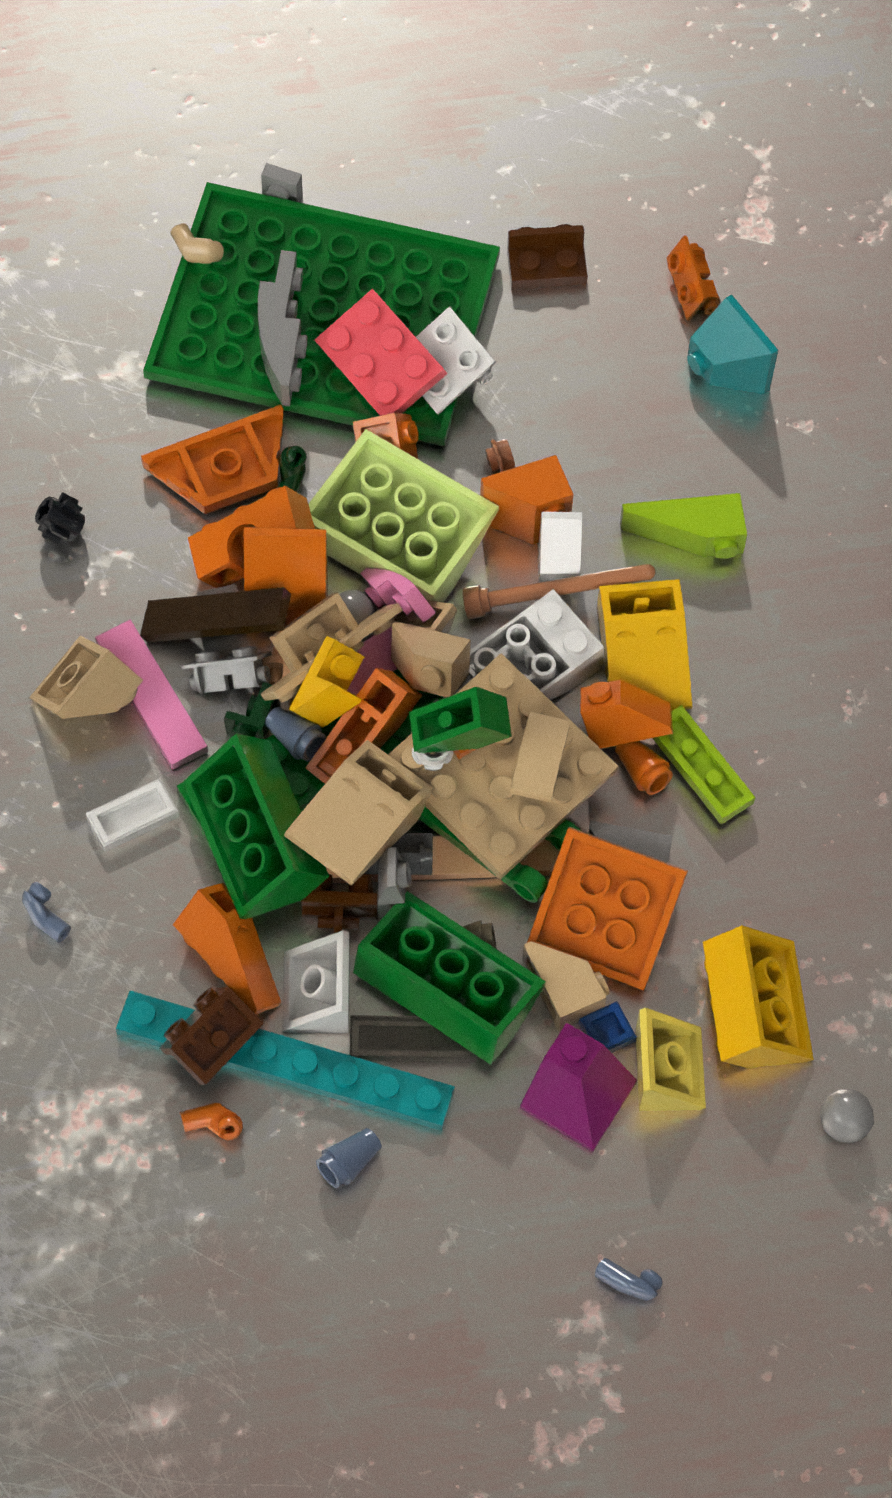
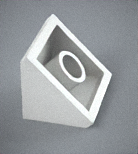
M342 930L284 951V1032L349 1033V932Z

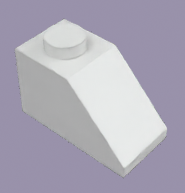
M582 512L541 513L538 545V583L580 576Z

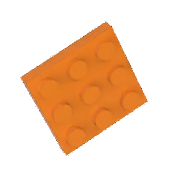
M569 827L527 943L532 941L587 960L593 972H600L603 976L644 991L688 870Z

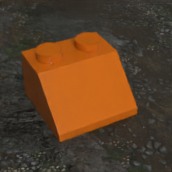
M556 455L481 478L480 496L499 506V511L489 527L532 545L539 543L542 512H572L574 494Z

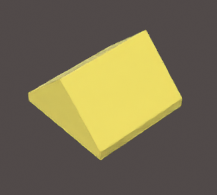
M649 1008L640 1009L635 1028V1035L637 1036L636 1060L639 1111L705 1109L701 1027Z

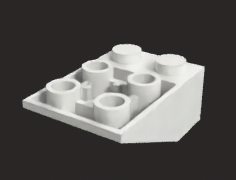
M553 589L470 650L469 674L474 678L477 674L473 669L479 673L502 653L549 700H552L574 689L604 667V646Z

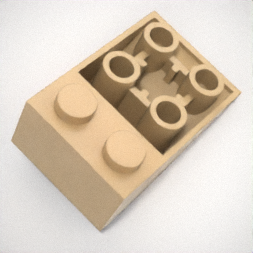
M366 740L340 765L286 830L284 836L348 884L352 885L383 855L387 848L394 845L419 820L434 788L369 740Z

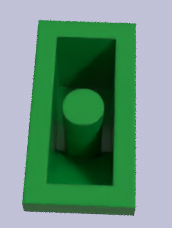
M473 687L409 712L414 752L417 753L479 749L512 737L507 697L479 687Z

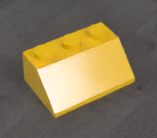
M743 925L703 941L704 966L708 974L711 993L710 1004L714 1013L717 1048L720 1053L721 1062L745 1068L805 1063L814 1060L794 941Z

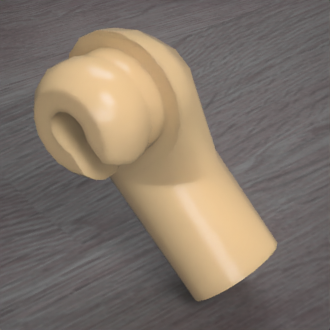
M185 223L178 224L172 228L171 236L186 261L210 264L222 259L224 249L220 242L207 238H194L188 225Z

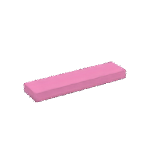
M131 619L96 636V644L110 650L143 679L137 687V694L131 703L172 771L207 753V744Z

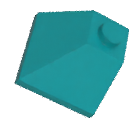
M731 294L720 303L690 337L687 361L692 371L696 375H702L711 386L765 394L770 391L778 349Z

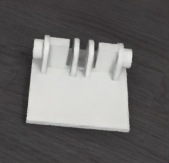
M450 306L416 336L447 372L446 376L423 395L424 399L438 415L474 382L485 385L493 378L491 370L496 361Z

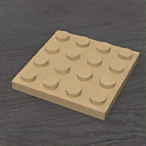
M502 653L457 693L473 687H479L507 697L512 737L476 749L461 759H458L453 752L451 761L448 764H443V767L436 771L426 770L424 765H419L414 761L412 757V733L388 754L434 788L425 807L500 880L612 777L619 767L571 721L551 803L511 794L510 788L529 713L535 712L561 719H570Z

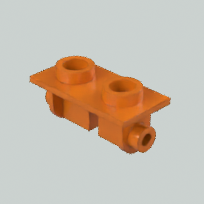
M684 235L666 259L668 269L672 274L678 292V300L682 305L686 320L690 321L698 310H703L705 314L711 315L721 300L713 280H701V278H708L711 274L704 249L699 247L697 243L690 244L688 237Z

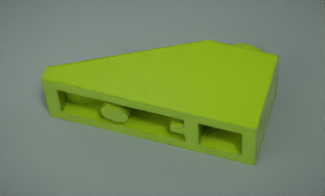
M740 493L622 504L620 529L702 557L716 556L717 558L727 559L744 552L747 530Z

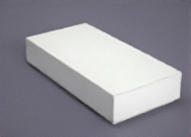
M161 778L87 812L86 817L104 852H107L178 818L179 812Z

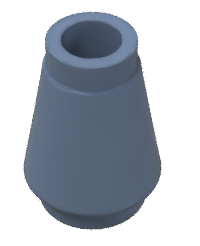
M281 707L274 708L266 717L265 727L271 731L297 760L310 761L326 739L318 724Z
M365 1128L361 1132L322 1150V1156L317 1159L316 1165L320 1174L331 1186L338 1188L342 1184L349 1185L374 1157L376 1152L382 1148V1145L376 1134L369 1128Z

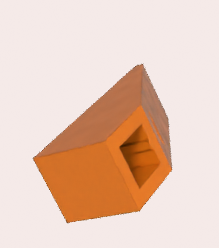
M224 883L198 889L173 926L183 936L186 944L196 950L208 963L213 974L222 979L255 1014L278 1007L281 1004V1000L253 919L239 918L227 886Z

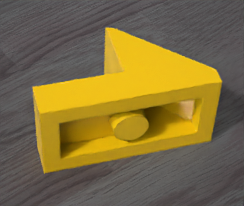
M326 636L289 710L323 728L352 709L362 699L347 690L365 656L336 639Z

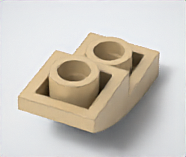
M535 712L529 713L510 788L511 794L551 803L569 733L570 720Z

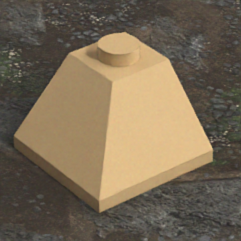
M80 635L29 698L61 719L118 712L121 707L128 705L135 698L138 691L137 687L143 679L110 650Z

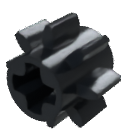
M64 492L61 493L59 499L55 497L45 498L39 505L35 515V521L39 524L38 530L43 532L41 537L56 545L60 543L62 538L66 541L74 540L82 531L85 523V515L80 513L83 507L78 505L79 500Z

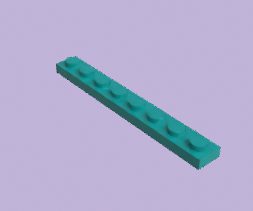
M129 991L116 1026L117 1035L161 1047L167 1040L164 1037L167 1029L180 1018L186 1020L195 1009ZM258 1029L224 1065L228 1068L441 1131L455 1091V1086L262 1029Z

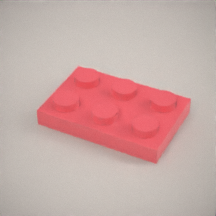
M373 288L315 339V342L380 416L391 413L402 414L447 375L444 368Z

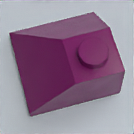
M566 1023L544 1056L520 1104V1109L593 1152L636 1085L637 1079L602 1043Z

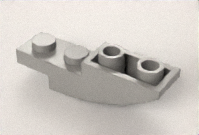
M281 250L275 283L260 281L258 326L261 354L266 374L281 404L290 406L292 392L300 391L302 369L297 368L298 358L305 359L307 335H301V321L296 319L298 301L293 300L294 291H301L303 268L297 267L296 252Z

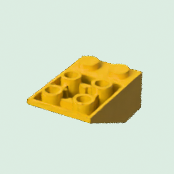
M680 579L599 586L596 609L601 644L604 646V666L607 682L621 679L669 702L672 711L681 705L685 710L692 709L686 620Z

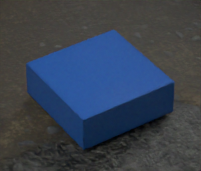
M617 1001L579 1019V1025L583 1032L602 1043L611 1053L636 1042L637 1036Z

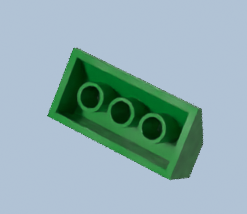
M236 733L183 781L240 919H249L301 901L329 877L327 869L323 864L284 836L286 830L301 814V810L270 740Z
M409 891L405 893V903H396L358 944L353 969L355 975L490 1065L515 1037L546 981Z

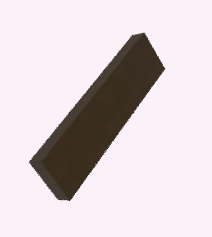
M282 587L148 600L140 636L146 642L284 630L291 593Z

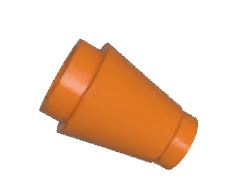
M636 741L616 746V754L639 791H645L648 795H654L669 784L673 776L672 771L669 769V762L642 742Z

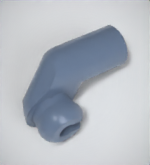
M34 882L27 892L24 890L22 902L34 925L60 943L70 933L71 926L44 905L51 898V892L39 882Z
M608 1258L601 1260L595 1270V1277L610 1287L645 1301L655 1298L658 1295L656 1291L663 1284L662 1278L651 1269L643 1270L640 1277H637Z

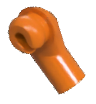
M211 1103L180 1112L185 1132L206 1127L222 1139L234 1140L241 1134L243 1129L241 1118L220 1103Z

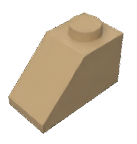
M395 621L392 624L391 660L412 689L443 697L454 695L469 675L471 640Z
M532 941L524 944L522 960L529 971L546 981L540 996L558 1032L563 1029L566 1023L573 1026L579 1023L580 1018L605 1007L606 996L609 995L607 983L600 972H593L587 960Z

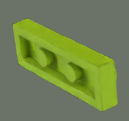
M681 705L672 711L673 734L652 739L722 825L753 805L755 796L685 708Z

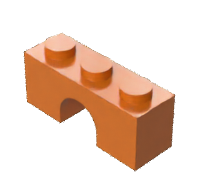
M287 486L270 490L265 497L250 505L238 507L233 514L218 522L205 525L201 531L188 537L197 578L215 588L231 585L244 578V527L315 529L307 498Z

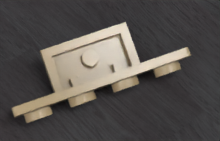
M336 592L330 594L286 625L284 630L273 634L269 638L291 672L261 693L264 701L279 699L282 703L297 694L300 688L299 684L304 681L326 636L336 639L357 652L364 646L363 638L372 632L374 635L381 634L392 627V624L395 622L393 617L403 610L399 603L385 605L357 624L341 596Z

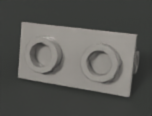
M247 646L232 649L233 656L220 657L219 650L195 654L196 661L182 665V670L193 668L194 674L189 679L190 687L193 691L198 690L200 694L228 690L227 675L232 674L234 689L261 687L263 682H269L271 677L270 669L268 666H263L262 658L272 655V651L257 653L256 646Z

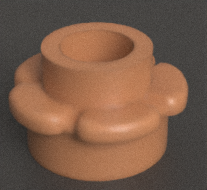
M492 439L491 448L485 449L491 472L497 470L503 472L515 468L514 458L507 439L497 442Z

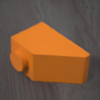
M621 679L610 682H597L581 688L580 713L588 737L600 749L673 734L672 707L669 702Z

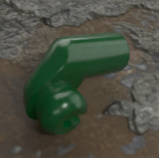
M288 446L280 454L281 481L278 488L287 486L298 492L306 472L305 462L307 455L302 447Z

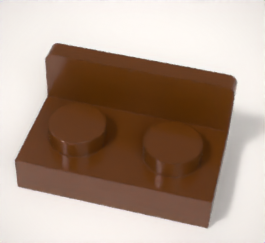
M561 224L556 227H522L508 231L507 257L511 290L587 285L588 274L584 251V226Z
M210 987L204 991L193 1003L196 1010L186 1020L180 1018L164 1033V1037L167 1040L159 1048L165 1055H172L200 1085H206L264 1024L230 987H220L215 990Z

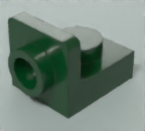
M263 682L259 694L251 696L247 705L246 716L226 711L224 724L227 735L233 737L237 733L260 739L268 738L270 730L265 727L266 717L274 708L281 705L279 699L264 701L261 693L272 686V684Z

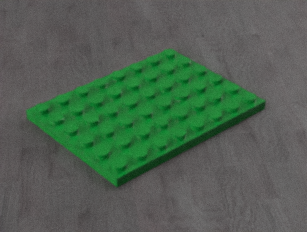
M207 182L190 231L194 238H207L220 242L223 246L224 254L220 261L210 264L191 263L186 261L183 256L181 257L143 369L144 379L268 407L282 405L271 386L262 359L258 326V293L260 281L275 283L281 250L296 252L297 267L303 268L301 291H294L293 300L298 301L296 319L301 321V335H307V350L305 359L298 358L297 368L302 369L300 391L292 392L290 406L282 405L283 410L352 426L354 421L380 416L315 342V339L372 288L415 337L449 306L476 337L500 256V247ZM423 396L402 413L411 415L418 429V441L445 446L459 397L439 415Z

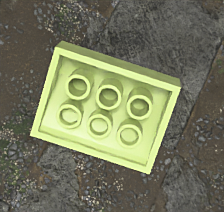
M365 429L309 502L315 529L326 530L328 556L358 574L366 568L385 569L398 573L410 580L426 600L444 602L455 588L499 511L498 505Z

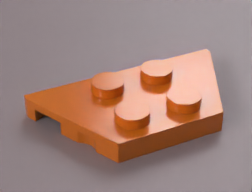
M282 405L272 407L141 455L142 465L144 469L204 514L278 487L279 457L281 454L284 420Z

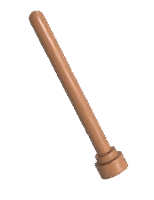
M644 564L489 591V588L481 589L480 585L463 588L464 607L468 619L485 617L486 612H492V607L537 600L553 589L560 596L599 589V586L646 581L654 578L656 570L651 564Z

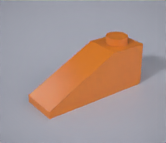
M376 668L356 695L362 701L342 715L305 768L323 783H326L340 765L366 740L381 748L400 728L409 712L412 711L422 697V694L412 689L408 683L394 672Z

